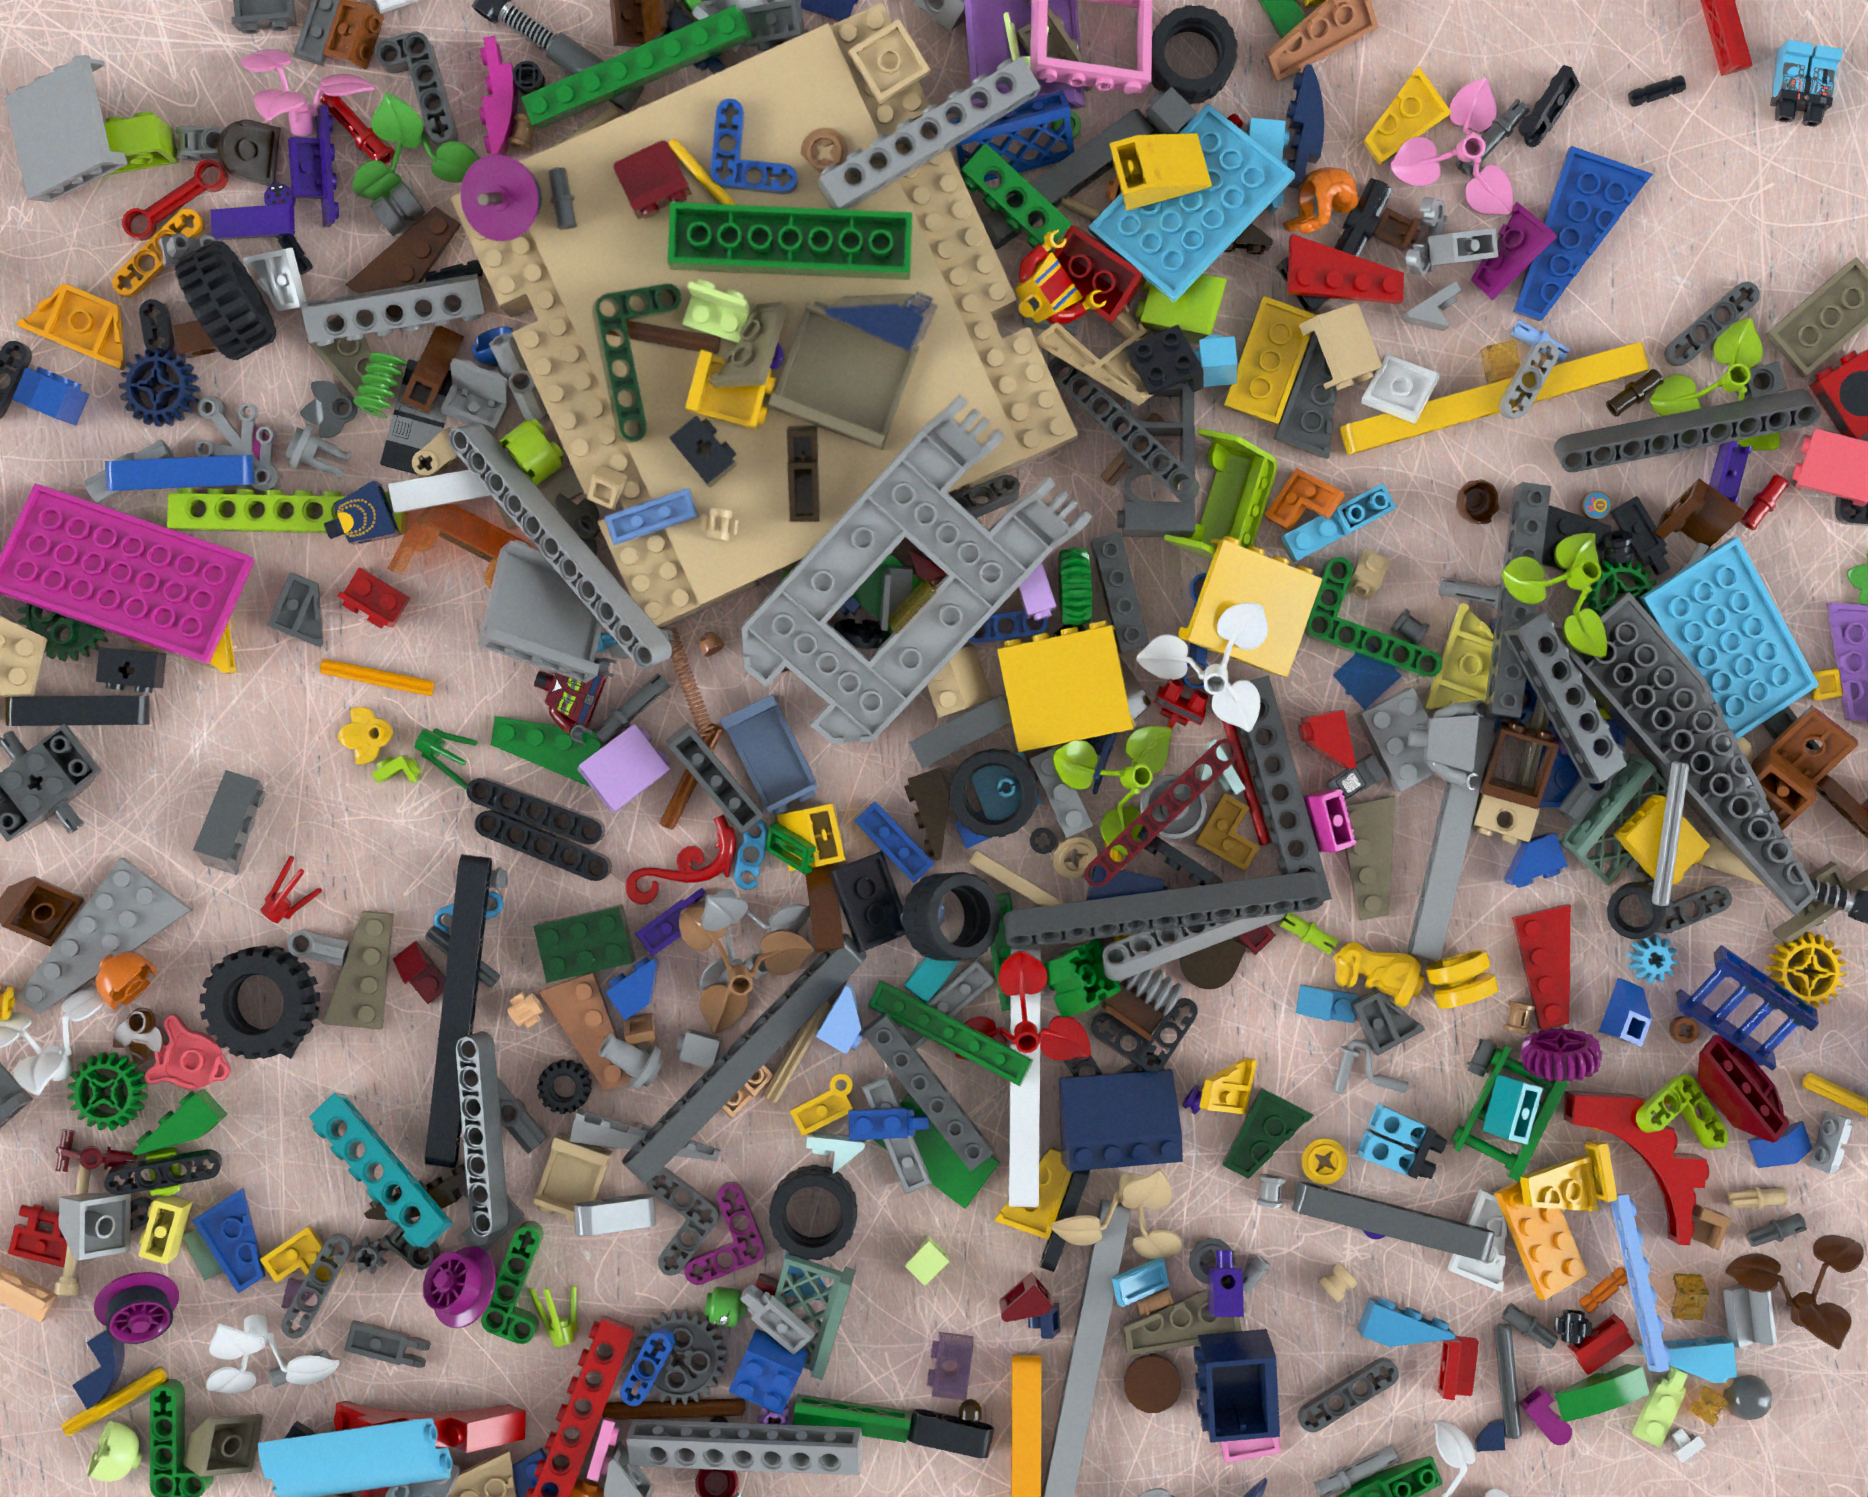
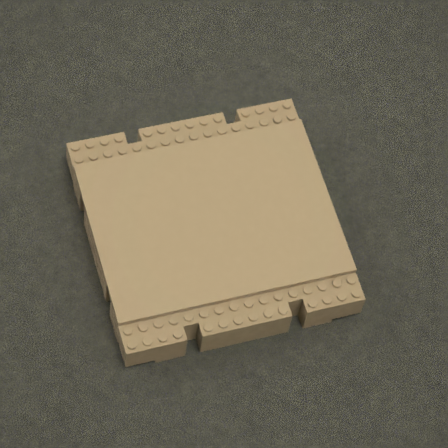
M883 2L831 26L829 23L521 161L538 181L541 189L542 203L539 214L531 227L516 239L494 241L480 235L473 229L464 215L460 193L450 197L499 306L511 318L529 309H534L538 321L512 332V335L584 494L588 496L592 474L600 466H605L627 476L625 486L619 498L624 510L686 488L691 490L699 517L648 535L613 545L605 519L598 521L632 599L657 628L662 629L699 611L713 607L759 586L758 579L780 569L788 571L792 566H796L922 427L949 406L959 394L967 400L966 406L953 417L959 424L972 409H977L980 412L978 418L966 429L968 432L983 417L989 420L988 427L983 432H980L975 438L982 444L995 429L1001 431L1005 437L992 452L966 470L947 493H951L964 486L970 489L1005 475L1024 464L1073 443L1078 436L1030 327L1002 339L995 324L996 320L1015 311L1017 298L949 149L848 209L912 212L910 280L671 270L667 263L670 205L661 208L660 212L652 217L638 219L615 173V162L661 140L669 143L675 138L711 176L716 110L721 101L732 98L737 100L744 110L740 160L790 165L797 173L798 184L795 190L789 194L722 189L737 205L832 209L818 187L819 178L822 175L801 155V146L807 135L820 128L833 129L845 139L849 155L857 149L861 148L862 151L870 148L873 146L871 144L872 141L882 134L886 133L890 136L898 131L897 126L905 120L912 118L915 121L923 116L922 112L930 106L919 81L879 104L848 54L849 49L892 23ZM729 107L728 112H723L722 114L726 115L727 128L733 129L732 117L738 116L739 113L735 112L734 107ZM928 128L922 129L920 132L922 133L928 130ZM724 136L719 142V147L724 151H731L736 145V140L732 136ZM816 142L815 145L819 154L814 161L817 162L826 158L833 162L830 151L835 143L833 142L831 145L823 147ZM900 143L895 146L900 154H908L910 152L906 144ZM674 155L692 193L683 202L720 204ZM718 156L717 159H723L722 171H717L716 174L720 175L721 180H726L727 176L733 173L729 172L728 159ZM880 159L870 160L871 166L879 170L885 167L884 162ZM563 167L567 170L570 193L575 198L572 201L575 221L577 223L575 228L559 230L557 227L555 206L550 200L553 194L549 171L553 168ZM756 168L749 170L746 174V180L751 184H757L763 178V173ZM767 170V186L772 185L771 179L779 180L781 186H786L788 181H792L788 177L787 172H782L781 177H772V170ZM855 174L844 176L846 182L851 185H856L860 182L859 177ZM698 280H703L715 285V290L726 293L727 289L739 292L744 295L743 299L747 300L751 313L757 304L783 302L788 311L778 344L783 349L784 360L778 369L772 371V377L776 378L773 393H775L806 311V303L814 305L815 301L830 306L841 298L848 296L916 294L918 291L932 297V303L938 306L924 339L918 344L919 352L882 450L818 427L820 522H790L787 427L816 425L771 409L768 403L772 395L768 394L764 406L768 407L764 424L759 423L757 430L690 413L685 407L700 352L630 339L647 431L641 440L633 443L622 441L616 433L592 315L594 302L600 296L607 293L661 284H672L680 290L682 295V301L674 311L630 321L701 334L705 333L682 325L691 299V294L687 288L689 282L697 284ZM667 291L660 292L659 300L662 305L666 307L672 306V295ZM637 296L630 298L631 308L634 311L641 312L644 308L643 300ZM603 301L600 304V311L603 315L607 317L614 315L615 308L612 303ZM606 335V341L610 346L618 347L620 345V337ZM720 339V350L718 354L713 355L724 358L727 351H733L737 344ZM615 361L612 365V371L616 376L624 377L626 375L627 368L623 362ZM621 391L618 395V401L622 406H631L633 398L629 392ZM696 415L701 421L707 418L718 431L714 435L718 442L722 444L726 441L737 454L733 458L737 466L710 488L669 439L671 435ZM628 420L624 425L625 433L628 436L635 437L638 434L639 428L634 421ZM702 443L699 446L701 448L699 455L704 453L708 457L712 454L710 451L712 444L706 446ZM710 508L732 511V519H737V534H730L728 542L707 539V531H702V515L709 516Z

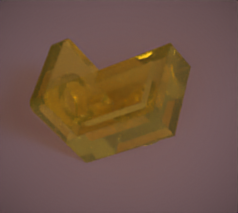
M1675 1273L1673 1281L1677 1290L1671 1308L1673 1319L1702 1320L1709 1298V1292L1703 1276L1700 1274Z

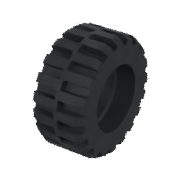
M212 241L177 261L175 274L187 303L190 305L195 318L199 321L214 346H217L218 350L226 358L239 360L274 341L277 331L268 306L265 304L263 296L257 289L254 280L248 274L245 266L227 244L222 241Z
M267 945L238 950V952L224 957L222 963L215 964L210 970L212 976L205 978L202 985L206 988V993L200 994L199 1003L205 1004V1010L201 1011L200 1015L202 1020L207 1019L209 1026L205 1028L208 1035L215 1034L218 1037L215 1043L221 1049L228 1047L230 1048V1054L234 1056L244 1055L245 1059L253 1060L260 1057L265 1059L278 1055L301 1043L304 1040L303 1036L309 1034L314 1027L312 1020L318 1018L320 1010L315 1008L316 1002L321 1001L320 992L315 993L313 986L318 984L315 976L310 977L307 971L310 970V967L306 962L299 963L297 961L298 957L290 952H284V948L277 946L267 947ZM253 975H264L273 980L283 996L284 1007L281 1018L276 1025L268 1029H258L250 1025L239 1011V989L244 980Z

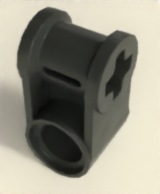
M399 1224L389 1235H385L382 1239L391 1251L398 1254L417 1270L428 1268L440 1256L439 1245L434 1241L428 1248H425L429 1252V1260H422L418 1254V1249L422 1247H413L406 1241L404 1236L399 1239L403 1232H405Z

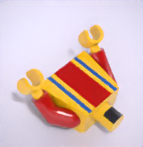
M1059 230L1047 232L1044 237V244H1038L1020 263V281L1015 287V293L1021 301L1019 311L1024 317H1032L1037 323L1046 319L1050 324L1057 322L1061 325H1066L1085 315L1086 310L1099 309L1106 303L1104 301L1096 304L1093 301V296L1101 292V290L1089 293L1085 301L1081 303L1080 300L1083 297L1052 252L1048 253L1050 249L1061 248L1066 243V238L1060 239L1056 244L1054 243L1053 237Z

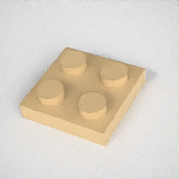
M899 19L848 50V54L879 104L931 73V69Z

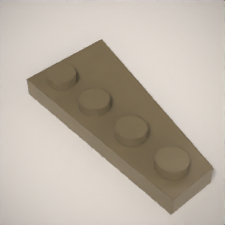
M1395 796L1345 805L1348 808L1346 811L1349 813L1348 818L1351 819L1349 822L1352 824L1351 829L1354 830L1352 834L1355 835L1354 840L1357 841L1354 846L1345 848L1358 919L1361 921L1389 915Z
M362 912L323 1024L370 1029L383 1028L393 913Z
M1230 1279L1222 1282L1221 1285L1224 1288L1228 1287ZM1209 1288L1173 1303L1174 1305H1168L1150 1313L1148 1316H1142L1123 1325L1129 1356L1198 1345V1335L1242 1331L1239 1317H1214L1209 1315Z

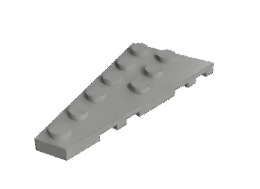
M120 858L16 998L36 1013H44L72 994L73 991L95 978L100 970L99 964L106 956L126 951L133 952L193 909L127 859Z

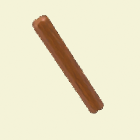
M712 723L707 727L713 726V729L704 733L712 730L715 733L702 736V739L713 752L723 729ZM687 768L660 820V824L670 830L675 828L698 782Z

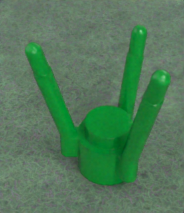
M426 728L423 729L415 742L414 748L422 752L421 757L431 761L457 784L467 790L468 784L436 757L441 754L454 762L465 765L466 761L444 749L445 741L441 739L476 746L478 742L473 739L443 732L437 728L433 732Z

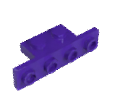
M321 105L318 108V116H315L317 138L290 137L288 139L292 198L321 199L323 227H330L335 223V219L339 217L338 202L334 201L333 191L337 188V175L332 172L335 146L330 143L333 117L328 114V106Z

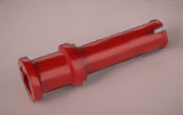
M325 93L322 95L320 103L328 106L330 113L353 136L356 147L360 151L363 150L372 160H379L385 165L389 163L394 157L395 150L392 147H387L374 133L371 127L368 128L339 96H328Z

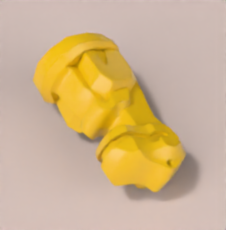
M1349 942L1333 956V961L1336 965L1335 981L1342 987H1353L1357 982L1358 975L1361 974L1366 977V988L1376 987L1382 992L1392 995L1395 1004L1402 1008L1408 1005L1412 996L1418 998L1422 990L1425 976L1420 975L1421 962L1411 955L1395 952L1376 953L1368 951L1357 942Z

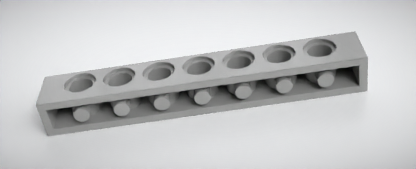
M1021 56L1015 61L1012 58L1005 60L997 67L998 71L990 76L987 73L980 75L972 82L973 86L965 91L962 88L955 90L947 97L948 101L940 106L937 103L930 105L922 112L923 116L915 121L912 118L905 120L897 126L898 131L890 136L886 133L880 135L872 141L871 144L873 146L865 151H862L861 148L857 149L846 157L847 161L838 167L836 164H832L821 172L822 176L819 178L818 187L832 209H850L1036 97L1041 86L1023 57ZM1005 84L1010 92L1002 94L996 89V85ZM975 98L980 99L984 102L985 107L977 109L971 104V100ZM950 113L955 114L959 117L960 122L952 124L947 121L945 116ZM925 128L931 129L935 137L933 139H926L921 135L920 131ZM900 143L906 144L910 152L908 154H900L895 146ZM880 159L884 162L885 167L879 170L871 166L870 160ZM855 174L859 177L860 182L856 185H851L846 182L844 176Z
M633 1419L626 1438L630 1466L860 1475L864 1455L862 1429L859 1427Z

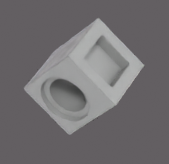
M688 1029L686 1035H680L676 1051L681 1052L679 1060L710 1068L717 1060L722 1037Z

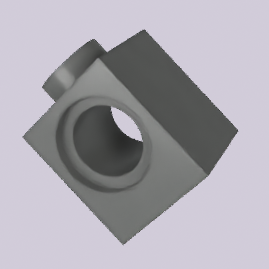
M1778 361L1749 369L1751 378L1745 385L1747 392L1745 393L1744 400L1775 394L1786 389ZM1755 376L1759 377L1762 381L1761 390L1754 386L1753 379Z

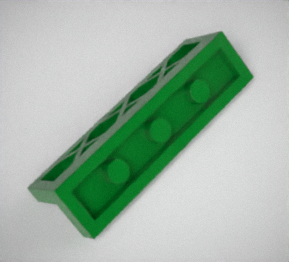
M797 1394L792 1425L859 1427L862 1429V1436L906 1443L908 1430L910 1429L911 1411Z

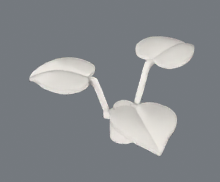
M1252 602L1240 603L1230 607L1221 615L1218 621L1217 632L1222 638L1229 640L1221 664H1212L1205 671H1202L1191 657H1187V643L1180 639L1179 636L1173 634H1163L1154 638L1138 653L1136 659L1144 669L1160 678L1168 680L1184 677L1188 669L1187 663H1189L1198 673L1199 679L1204 680L1205 690L1213 695L1212 709L1217 717L1247 732H1250L1254 727L1260 711L1259 692L1255 685L1245 679L1237 680L1231 685L1228 682L1226 667L1234 643L1241 649L1249 650L1258 647L1265 640L1268 624L1264 608L1260 604Z
M96 987L80 989L63 1002L61 1007L63 1012H65L62 1016L63 1049L59 1048V1046H51L43 1051L32 1037L24 1031L32 1023L30 1017L24 1013H12L7 1021L3 1020L0 1022V1048L12 1044L19 1036H22L39 1055L27 1057L15 1067L13 1075L22 1088L39 1096L49 1080L60 1081L72 1074L74 1068L68 1058L72 1054L69 1047L68 1021L69 1019L73 1022L84 1020L106 1004L98 994Z
M259 1314L250 1315L243 1321L244 1332L220 1323L218 1324L216 1333L209 1346L210 1354L227 1360L237 1359L242 1355L243 1358L239 1369L223 1367L213 1372L207 1380L206 1388L208 1391L226 1394L250 1390L256 1384V1375L245 1371L249 1354L263 1349L267 1342H269L281 1370L287 1372L286 1380L294 1384L308 1385L326 1379L338 1367L339 1359L330 1360L320 1356L305 1355L291 1360L286 1365L274 1341V1333H268L267 1317Z
M1436 1421L1433 1424L1436 1428V1443L1441 1457L1451 1467L1460 1468L1459 1474L1447 1492L1441 1495V1497H1451L1467 1472L1466 1465H1471L1475 1462V1452L1471 1441L1463 1431L1450 1423ZM1491 1489L1485 1494V1497H1509L1499 1489Z

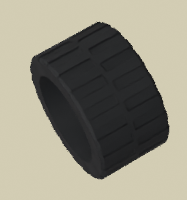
M1186 5L1183 8H1176L1170 14L1165 15L1159 25L1156 26L1152 35L1151 84L1154 88L1165 93L1172 87L1189 105L1194 103L1200 104L1216 96L1217 92L1222 90L1229 79L1238 55V43L1234 35L1235 32L1228 24V20L1214 9H1208L1201 5ZM1183 32H1194L1203 35L1214 45L1217 51V67L1211 75L1201 79H1188L1178 75L1169 67L1164 56L1168 40L1174 35Z
M1004 749L982 750L967 758L954 773L949 791L951 794L950 803L956 818L961 821L966 829L968 828L973 831L972 833L983 835L987 838H1000L1017 832L1033 815L1039 794L1037 779L1030 765L1019 755ZM997 765L1009 769L1016 775L1021 784L1022 798L1020 805L1007 818L1001 820L985 819L976 814L968 802L967 787L969 781L978 770L986 766Z
M956 872L926 876L914 884L912 890L905 898L906 901L902 910V923L905 935L914 950H917L923 957L930 958V960L966 961L975 959L979 955H983L992 946L999 932L1001 914L999 912V902L995 897L996 894L984 879H980L975 874ZM948 891H952L959 898L964 910V926L961 934L953 943L945 938L938 921L939 906Z
M802 1166L795 1171H791L778 1184L769 1209V1225L774 1239L790 1255L805 1260H822L842 1250L846 1246L847 1241L851 1239L854 1227L856 1226L858 1205H856V1195L851 1188V1184L838 1171L832 1174L833 1170L827 1166ZM805 1187H820L828 1190L837 1198L841 1208V1218L837 1227L831 1233L822 1237H807L791 1227L787 1220L786 1208L789 1199L796 1191Z

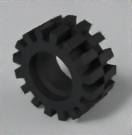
M561 1059L558 1062H553L543 1071L538 1079L537 1090H539L538 1097L539 1099L542 1098V1104L545 1108L548 1106L551 1108V1112L555 1113L558 1111L560 1112L559 1114L572 1113L587 1101L592 1090L590 1088L592 1079H589L588 1075L590 1073L582 1068L583 1065L581 1063H574L575 1060L571 1059L568 1061ZM559 1076H569L572 1078L576 1086L574 1094L569 1097L559 1096L554 1090L556 1078Z

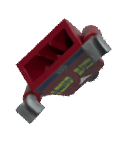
M595 657L594 663L600 665L598 675L587 683L558 673L552 675L541 670L536 676L534 687L548 691L545 704L549 706L550 716L559 728L569 734L571 739L577 743L585 745L586 743L582 741L583 733L592 734V730L587 727L590 725L608 676H614L613 673L608 671L610 663H617L614 659Z

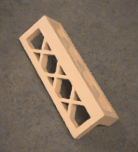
M0 1264V1302L40 1323L44 1321L58 1295Z

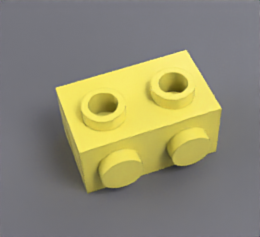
M171 1195L166 1197L160 1196L151 1202L147 1217H149L147 1227L143 1230L139 1241L141 1248L138 1257L163 1264H168L177 1257L193 1201Z

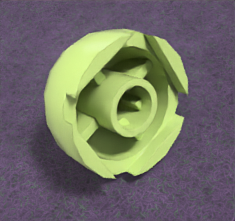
M109 1421L98 1439L99 1447L97 1452H93L87 1471L88 1477L101 1482L118 1481L125 1477L130 1469L136 1470L143 1454L138 1451L140 1442L137 1434L131 1427L120 1422Z

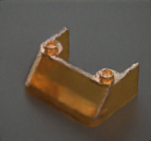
M447 504L426 508L408 528L387 569L403 574L415 550L419 552L428 551L434 546L437 538L441 537L490 562L485 571L484 580L491 589L500 549L509 541H522L527 543L530 548L533 547L528 542L459 506Z

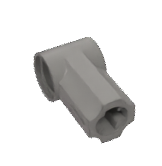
M302 929L289 936L287 948L296 957H307L343 966L349 948V941L314 933L309 929ZM299 935H303L309 940V947L306 951L300 950L296 945V939Z

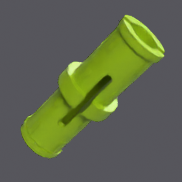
M1293 913L1285 915V918L1293 923L1283 918L1281 919L1280 927L1299 936L1300 941L1303 943L1309 942L1328 955L1334 949L1324 942L1334 947L1338 943L1337 938L1318 929L1317 924L1312 921L1308 923Z

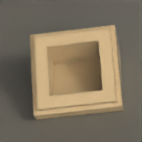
M600 466L592 474L587 499L614 510L625 486L627 476L605 466Z

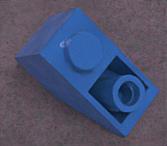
M1547 832L1531 838L1530 842L1522 841L1504 877L1506 884L1516 885L1517 888L1532 884V879L1543 875L1544 878H1550L1560 874L1559 869L1568 865L1557 834Z
M647 956L633 965L635 969L633 973L627 977L624 973H621L608 982L611 988L606 991V994L624 1020H627L652 1002L659 966L657 957L651 960Z
M1618 978L1598 1032L1642 1047L1652 1021L1644 988Z

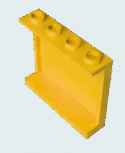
M1224 536L1222 540L1211 539L1210 543L1217 545L1189 626L1188 628L1180 627L1177 636L1184 641L1224 655L1229 640L1222 638L1217 632L1219 618L1227 609L1244 602L1258 603L1264 608L1268 624L1265 640L1258 647L1249 650L1241 649L1234 643L1229 658L1271 674L1288 678L1323 579L1314 576V570L1308 567L1297 565V568L1289 566L1290 561L1276 555H1273L1272 559L1264 556L1265 551L1250 545L1248 549L1239 546L1240 541L1235 538Z
M1106 621L1089 624L1090 630L1078 632V627L1060 630L1061 636L1050 638L1049 633L1032 636L1033 642L1022 644L1021 639L1003 642L1004 648L997 649L1018 752L1135 728L1118 655L1114 625L1107 626Z

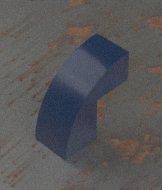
M106 1329L86 1342L101 1366L72 1385L87 1410L111 1391L119 1379L124 1364V1343L112 1339Z

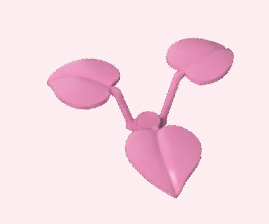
M266 49L243 56L240 59L241 65L249 71L265 72L275 69L279 73L284 92L278 89L260 91L254 95V103L259 113L268 122L279 114L288 111L290 132L297 136H306L314 132L313 116H318V106L323 93L328 96H343L363 91H375L374 86L361 77L352 74H335L321 80L322 86L317 88L313 106L311 107L305 101V97L302 94L290 92L284 70L281 67L292 63L289 54L277 49Z
M1483 78L1464 86L1454 95L1449 104V109L1452 112L1449 115L1451 123L1456 126H1464L1463 132L1468 136L1457 144L1456 150L1437 156V148L1431 140L1425 137H1414L1406 141L1399 148L1390 163V169L1402 182L1422 187L1432 184L1440 177L1441 169L1438 162L1453 156H1457L1463 162L1473 161V175L1476 178L1470 180L1465 187L1467 204L1477 213L1508 215L1512 212L1513 192L1506 173L1495 165H1488L1479 173L1480 156L1485 151V142L1475 132H1482L1491 127L1492 121L1497 115L1496 101L1491 92L1488 79Z

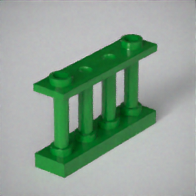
M1504 1045L1502 1050L1499 1048L1495 1050L1490 1061L1494 1066L1464 1126L1458 1125L1451 1141L1455 1142L1453 1148L1459 1152L1463 1145L1466 1144L1505 1164L1504 1168L1508 1169L1506 1175L1519 1182L1569 1081L1559 1082L1558 1080H1552L1549 1082L1546 1078L1539 1079L1536 1075H1530L1524 1069L1521 1062L1508 1056L1512 1048ZM1502 1067L1543 1086V1090L1547 1092L1543 1101H1539L1528 1144L1521 1143L1516 1154L1513 1152L1509 1154L1469 1134L1477 1118L1485 1122L1488 1110L1482 1107L1489 1093H1493L1497 1075H1499Z

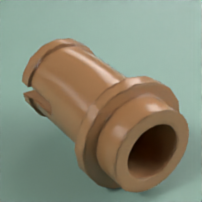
M1168 1287L1136 1301L1140 1315L1146 1313L1147 1316L1150 1315L1149 1312L1168 1305H1174Z

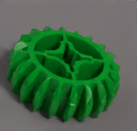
M1078 547L1062 549L1058 554V593L1061 621L1064 625L1072 626L1089 624L1092 616V580L1088 552L1085 548Z
M1603 561L1601 562V577L1590 585L1592 591L1587 594L1582 604L1587 603L1588 608L1599 615L1604 611L1603 609L1610 607L1616 602L1609 601L1615 599V595H1619L1618 593L1630 592L1634 598L1637 595L1641 597L1652 590L1651 586L1656 585L1657 581L1647 580L1651 574L1650 570L1640 573L1642 569L1641 563H1635L1632 566V561L1611 564ZM1616 574L1629 577L1636 585L1633 587L1625 586L1621 579L1618 580ZM1606 580V595L1599 600L1601 586Z
M101 1052L98 1054V1057L94 1055L87 1057V1063H79V1071H74L70 1075L76 1081L68 1083L67 1086L69 1089L74 1090V1093L68 1095L67 1099L75 1100L76 1102L75 1105L71 1106L70 1110L75 1111L79 1109L81 1113L77 1119L83 1120L87 1117V1126L92 1127L97 1123L98 1130H104L108 1126L109 1130L112 1131L118 1128V1124L121 1127L128 1125L129 1120L133 1121L138 1118L136 1111H142L145 1108L141 1100H145L149 1096L147 1093L141 1092V1089L148 1087L147 1082L140 1081L145 1072L136 1073L137 1063L133 1062L128 1065L129 1056L124 1055L119 1059L118 1052H112L109 1056L106 1052ZM102 1068L110 1069L117 1072L118 1075L111 1079L105 1074L100 1075L97 1070ZM125 1083L128 1089V1097L123 1093V1085ZM114 1084L110 1088L111 1092L109 1093L112 1095L102 1098L106 1094L104 1090L107 1089L104 1087ZM88 1085L92 1088L93 1091L91 1099L88 1093ZM102 1104H107L111 1108L115 1107L119 1113H107L101 1111L98 1107Z

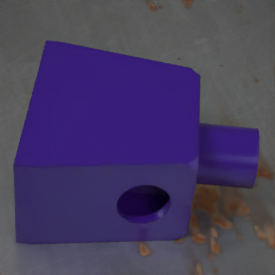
M1216 1250L1217 1268H1209V1315L1214 1317H1244L1242 1268H1234V1250ZM1225 1275L1230 1278V1284L1226 1288L1221 1285V1278Z

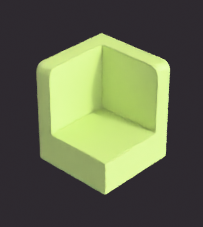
M928 1235L921 1242V1248L906 1262V1268L926 1286L949 1263V1255Z

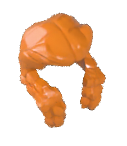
M1333 167L1319 168L1310 172L1298 190L1297 204L1299 214L1297 217L1283 222L1284 229L1288 232L1299 229L1300 233L1309 234L1329 223L1332 207L1338 213L1346 214L1351 212L1359 202L1353 176L1345 169ZM1314 195H1316L1319 210L1318 217L1315 218L1313 214L1314 204L1312 202Z

